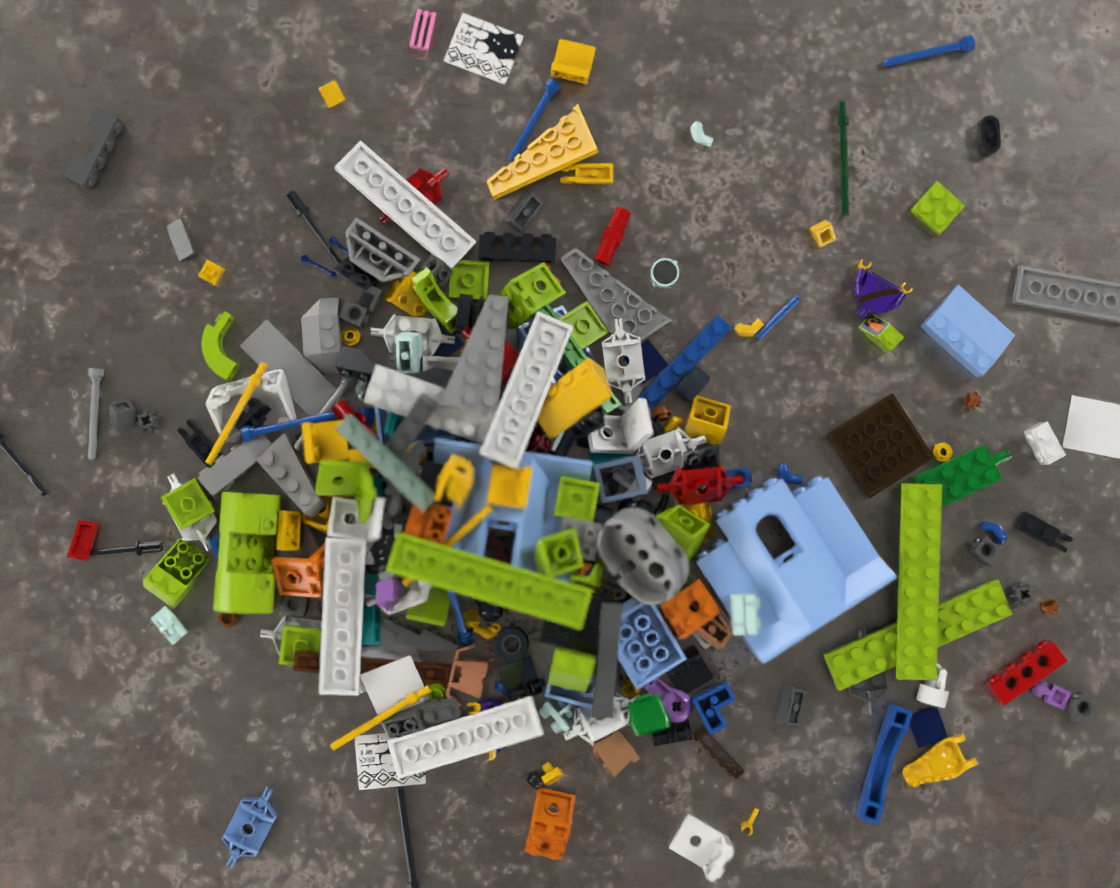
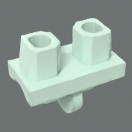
M167 605L150 618L172 645L189 632Z
M548 698L539 711L540 715L545 719L551 715L555 719L550 725L555 733L560 731L566 732L574 723L571 719L573 713L569 710L573 704L567 703L565 705L562 701Z

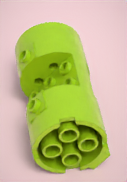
M222 492L219 524L220 543L213 610L245 614L273 613L275 576L271 560L274 559L275 535H278L281 495Z

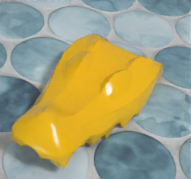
M964 734L953 735L940 740L916 761L906 765L902 773L908 785L915 788L925 782L932 783L939 782L942 779L949 780L978 764L976 759L970 758L966 760L958 743L966 740Z

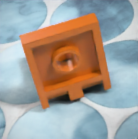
M326 542L308 559L275 557L271 560L280 595L318 598L323 595ZM291 574H293L297 580H294L291 577Z
M700 579L694 581L669 600L655 604L675 639L686 638L722 612ZM692 601H696L699 605V609L696 612H692L689 609V604Z
M540 787L537 789L524 852L535 856H545L552 860H562L570 834L576 795ZM555 807L558 809V812L552 813L548 808Z

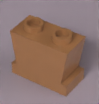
M620 729L593 742L594 745L591 748L596 758L601 757L604 761L602 766L608 774L612 773L614 777L631 760L635 763L640 759L639 754Z

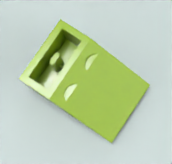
M182 536L143 579L144 588L174 609L188 594L212 560L209 555L188 540H182Z

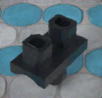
M253 397L247 403L251 410L248 413L242 411L235 424L239 430L245 426L254 428L265 426L263 424L267 419L265 416L272 410L268 405Z

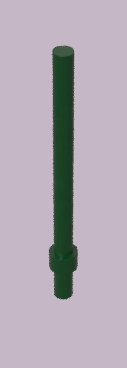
M841 101L839 102V117H837L838 126H840L841 215L847 216L849 215L847 137L849 116H847V102Z

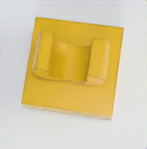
M206 260L198 277L217 286L225 269Z
M549 762L542 766L546 774L541 778L548 786L565 776L561 768H553Z

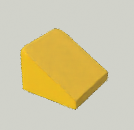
M336 80L319 88L329 109L346 101Z
M823 220L809 228L819 248L837 240L832 224L827 220Z

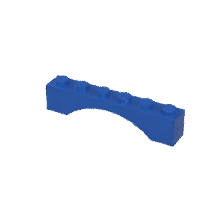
M888 703L855 811V815L861 820L879 825L884 809L891 767L899 745L908 730L913 714L907 708Z

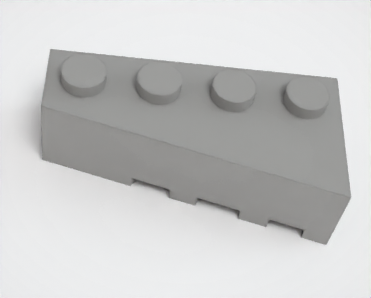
M284 433L256 461L306 515L313 518L327 504L322 495H315L316 484L308 468H306L300 453L294 448V441Z
M263 434L253 438V441L235 444L230 449L231 452L228 455L220 456L215 460L214 466L210 469L207 467L199 473L200 477H198L200 485L216 502L220 499L218 494L222 491L228 492L235 484L237 478L239 480L243 479L251 471V466L255 468L259 465L256 459L272 443Z

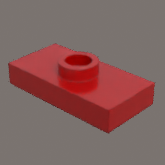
M78 520L67 554L68 558L88 562L99 528L98 524Z

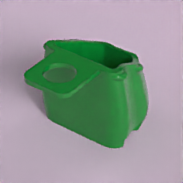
M649 693L633 698V701L628 703L627 707L629 708L631 726L637 737L650 735L669 728L670 720L661 700V695Z

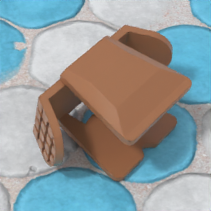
M476 643L459 647L456 650L446 697H454L459 708L462 707V704L450 692L451 687L476 698H480L489 661L459 658L461 651L476 647Z

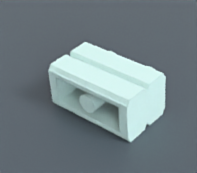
M403 332L395 336L397 371L400 373L421 372L422 334Z
M754 593L730 594L732 634L736 636L758 634V629H761V619L757 617V609H760L759 597H756Z

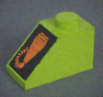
M870 314L858 327L885 353L891 352L904 338L891 324L873 314Z
M596 558L595 561L583 560L584 567L575 569L571 574L570 580L581 586L600 588L604 565L599 563Z

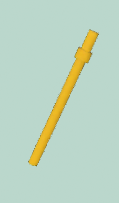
M261 361L255 374H252L248 380L250 383L205 461L207 464L212 465L255 388L261 384L262 376L268 367L267 363Z
M487 504L450 537L443 546L451 548L491 513L493 508ZM406 577L402 580V583L407 587L414 579Z
M427 685L417 692H411L404 700L331 743L332 750L338 749L410 704H416L420 701V698L431 692V688Z

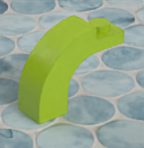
M426 267L412 279L414 283L413 289L435 319L452 333L456 330L457 307L443 294L432 272Z
M224 311L223 314H219L216 318L215 326L207 323L202 335V352L208 366L217 375L231 382L240 365L229 359L223 351V337L235 319L234 316Z

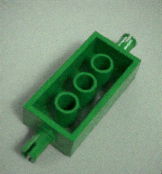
M986 444L978 445L910 478L913 484H941V507H944L1002 480L997 466L1012 460V456L1007 455L1010 453L1007 448L991 455Z

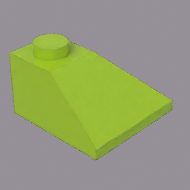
M575 528L538 539L534 556L538 574L552 578L584 567Z

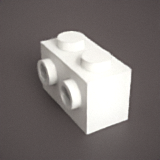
M1048 421L1040 422L1023 431L1027 443L1033 449L1035 458L1041 465L1051 464L1066 456Z

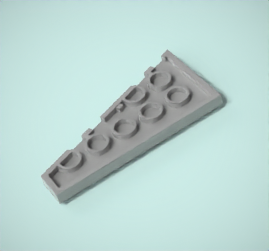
M574 248L560 258V261L597 312L611 335L616 331L614 319H618L619 326V319L622 318L623 330L640 337V341H643L672 321L619 280L611 276L606 270L595 264L593 260L577 248Z
M489 294L438 406L491 413L497 412L499 407L508 297Z

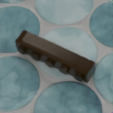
M703 726L694 732V739L704 745L702 748L706 752L709 751L715 761L718 760L720 762L719 765L723 770L727 769V774L732 779L735 778L737 780L745 772Z

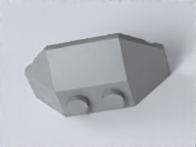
M355 218L345 231L350 262L382 283L409 276L420 262L418 257L358 218Z
M339 297L319 299L301 317L304 357L325 374H339L336 363L343 347L341 339L342 324L339 318L341 312Z

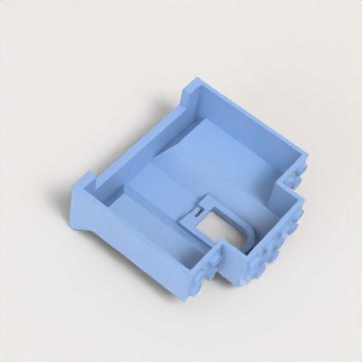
M435 438L433 462L446 465L450 456L456 454L466 458V460H471V466L474 467L473 484L459 510L456 509L455 501L452 508L443 506L453 509L444 543L488 504L487 497L493 464H503L479 455L483 445ZM523 452L518 468H524V466L533 467L526 510L489 504L493 511L451 548L484 558L488 527L516 531L510 566L538 574L534 558L538 539L559 533L561 530L563 517L554 515L561 476L590 481L593 462ZM497 520L509 522V526L498 525ZM574 570L552 578L567 583L573 582L570 580V577Z
M816 476L807 482V487H799L793 492L789 490L782 478H770L763 483V488L753 489L746 494L748 496L746 499H738L730 504L732 508L729 510L722 509L714 515L716 518L713 519V523L724 540H716L711 544L712 548L699 551L695 555L696 558L693 559L694 564L730 620V594L754 593L756 597H759L760 609H757V617L761 619V629H758V634L741 635L754 657L763 664L897 578L894 572L879 557L828 477ZM769 515L777 516L796 544V546L774 560L755 530L757 523L763 517ZM790 554L794 555V557L788 560L787 562L783 561V559L789 556Z

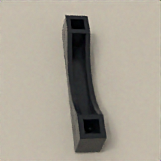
M347 346L342 347L336 363V368L342 377H354L366 383L371 381L376 366L366 357L362 350ZM433 367L421 372L403 374L446 388L454 371Z

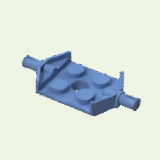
M265 787L262 796L259 798H243L222 837L223 842L231 852V856L226 863L227 866L230 865L233 868L239 857H255L258 855L270 828L278 816L268 802L273 792V789L269 790L270 787ZM245 824L252 825L253 832L250 834L246 833L243 826Z

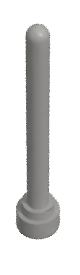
M88 368V376L92 380L88 458L95 460L100 381L104 377V369Z
M341 377V385L318 414L330 412L344 392L355 386L357 379L354 377ZM303 434L294 444L296 450H300L304 445Z

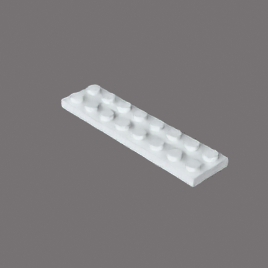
M361 140L335 166V170L434 257L443 261L450 270L476 244V241Z
M541 312L536 313L479 455L517 469L574 326Z
M377 364L364 403L406 417L422 393L440 403L446 388ZM437 406L426 424L484 444L496 413Z
M326 537L319 694L359 696L366 539Z
M530 696L387 741L397 778L401 779L543 735V730L533 697Z

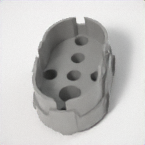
M625 508L610 518L599 532L597 548L600 557L613 577L617 573L621 576L617 582L622 588L629 591L637 600L646 604H660L674 596L685 584L689 574L686 553L680 545L675 543L671 534L660 525V521L655 515L639 508ZM655 562L660 563L665 571L659 570Z

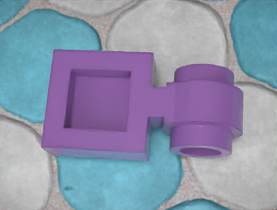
M1042 680L1031 687V693L1041 698L1043 694L1046 695L1043 701L1064 710L1071 695V692L1052 683L1047 688L1048 683Z

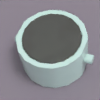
M668 258L657 260L650 271L651 285L662 289L673 286L679 277L678 262Z

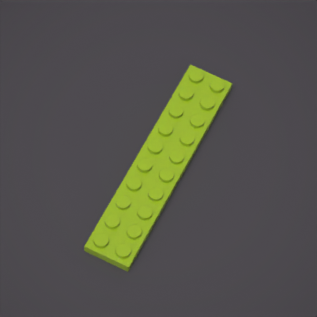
M902 483L896 655V679L936 680L942 506L941 484Z
M399 532L386 570L390 573L578 629L582 628L592 590Z
M995 578L939 603L937 648L1012 615L999 579ZM897 622L823 654L837 690L841 691L896 666Z

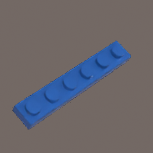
M717 315L643 391L639 398H645L647 406L653 410L732 327Z

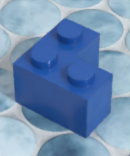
M725 679L691 696L710 735L728 727L719 708L736 699Z

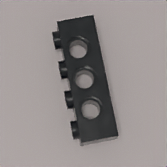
M484 232V235L479 234L480 261L544 262L555 264L556 237H552L551 234H542L541 237H533V234L523 233L522 236H514V233L509 232L503 233V235H495V232ZM497 242L504 244L503 249L500 251L493 248ZM520 243L523 245V249L521 251H514L512 249L513 245ZM534 244L542 246V250L539 252H534L531 248Z

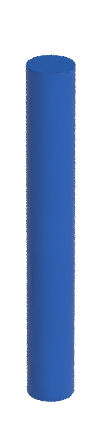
M795 295L755 334V337L761 340L801 301L800 298Z

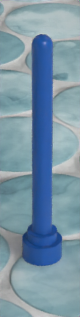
M968 35L960 39L959 42L887 58L883 61L884 66H891L959 49L965 52L975 49L974 37Z
M548 78L543 97L508 157L510 162H513L514 157L520 153L551 96L559 92L561 85L557 81Z
M326 412L258 428L245 426L241 427V434L244 442L253 441V438H256L258 435L302 426V423H317L331 420L335 417V414L333 412Z
M447 590L459 628V635L457 636L459 644L461 646H468L474 642L473 634L466 627L456 592Z

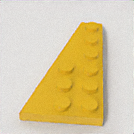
M578 104L568 116L564 115L556 126L546 130L527 146L528 149L524 153L514 157V161L507 167H502L489 178L487 184L495 200L599 153Z

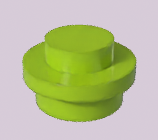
M435 683L430 686L431 692L428 693L430 700L438 697L441 700L446 698L447 689L442 684Z

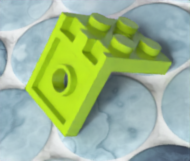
M543 262L510 280L498 296L508 297L507 322L513 329H517L525 324L535 312L563 297L566 292ZM536 283L542 285L544 290H539Z
M320 460L315 495L355 497L359 523H368L369 515L373 513L372 500L376 499V489L373 488L374 478L373 475H370L368 462ZM335 477H342L340 480H333Z

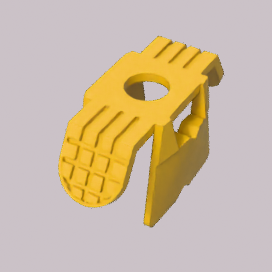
M456 454L450 456L438 476L435 501L438 502L451 477L447 493L449 498L456 502V509L459 510L474 481V467L471 466V460H466V458ZM456 468L463 469L466 473H461Z

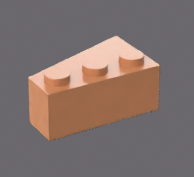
M696 601L690 602V611L696 612L699 609ZM720 613L694 631L716 649H723L733 635L731 628Z

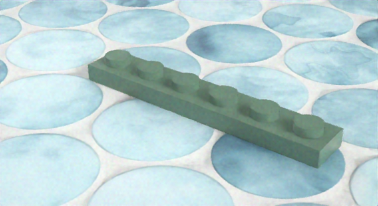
M352 414L347 415L336 428L348 442L422 512L436 499V494Z

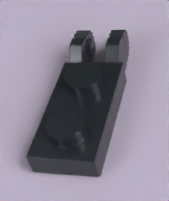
M189 419L186 423L193 430L194 434L190 437L186 430L181 427L177 431L184 438L185 443L210 469L215 465V461L212 465L207 464L205 461L214 444ZM221 451L219 452L216 459L223 455Z
M1028 512L1023 513L1016 526L1017 530L1063 553H1066L1067 548L1054 542L1056 537L1058 536L1066 542H1071L1073 539L1067 534L1060 532L1058 528Z

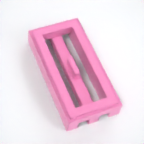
M417 9L410 48L429 51L437 16L435 12L429 13V11L424 12ZM421 16H424L418 44H415ZM431 18L426 43L423 46L422 42L427 19Z

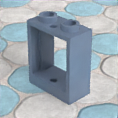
M640 455L593 465L594 471H591L593 482L600 483L597 502L601 501L602 506L648 496ZM633 464L639 490L605 497L600 471Z

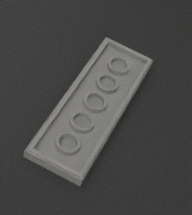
M1023 265L1018 266L1012 300L1013 304L1120 323V283Z
M267 319L240 345L258 365H260L261 361L268 364L265 372L278 369L284 371L291 398L309 416L317 415L337 390ZM342 395L338 400H344L345 402L349 401L344 395Z

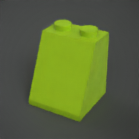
M679 504L660 519V525L671 534L675 543L684 549L688 564L691 563L710 524Z
M432 585L427 600L409 607L406 619L445 626L448 623L451 609L447 589Z
M556 646L547 684L586 693L592 676L595 655Z

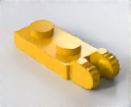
M575 163V165H570L560 170L562 172L575 171V177L560 178L561 183H614L613 163Z

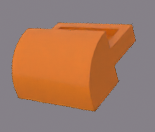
M413 503L404 534L443 545L453 509L431 504L422 512Z

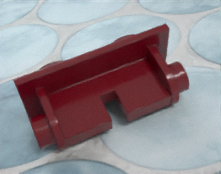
M543 431L535 434L528 440L524 452L542 454V452L552 449L553 442L545 437L546 432Z

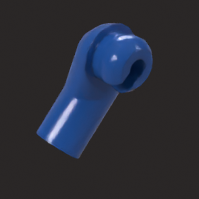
M786 463L779 464L777 473L785 483L802 485V475L792 474Z
M982 522L981 530L992 532L995 536L996 544L1002 545L1005 543L1007 534L999 524Z

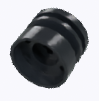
M460 293L456 315V334H462L466 327L471 330L475 326L484 306V296H480L478 304H474L473 295Z

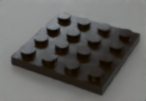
M893 393L827 434L868 499L934 458Z

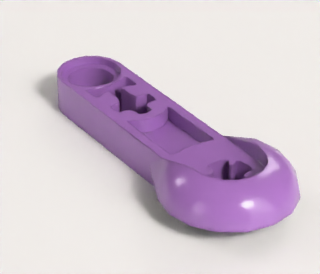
M659 677L652 680V684L648 683L643 686L652 695H661V700L668 713L670 722H684L691 715L693 708L692 700L685 692L668 687ZM675 701L677 703L679 701L681 703V710L679 712L672 710V702Z

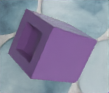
M393 577L376 583L377 605L386 611L391 610V601L396 599L397 594L404 592V585Z

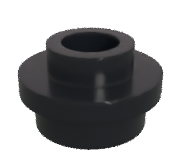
M528 773L526 781L531 787L537 790L539 787L542 788L544 786L543 780L538 773Z

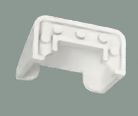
M278 369L264 373L261 384L255 388L250 399L253 397L272 409L265 416L267 419L263 424L267 426L297 419L284 371ZM250 377L221 384L211 390L205 405L219 436L250 382L248 380ZM246 404L243 411L248 413L251 409ZM234 425L225 443L239 441L242 436L241 429H237Z

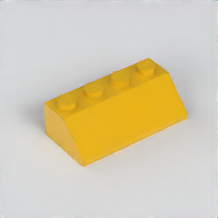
M589 357L549 387L537 417V421L549 438L553 439L613 396L604 369Z

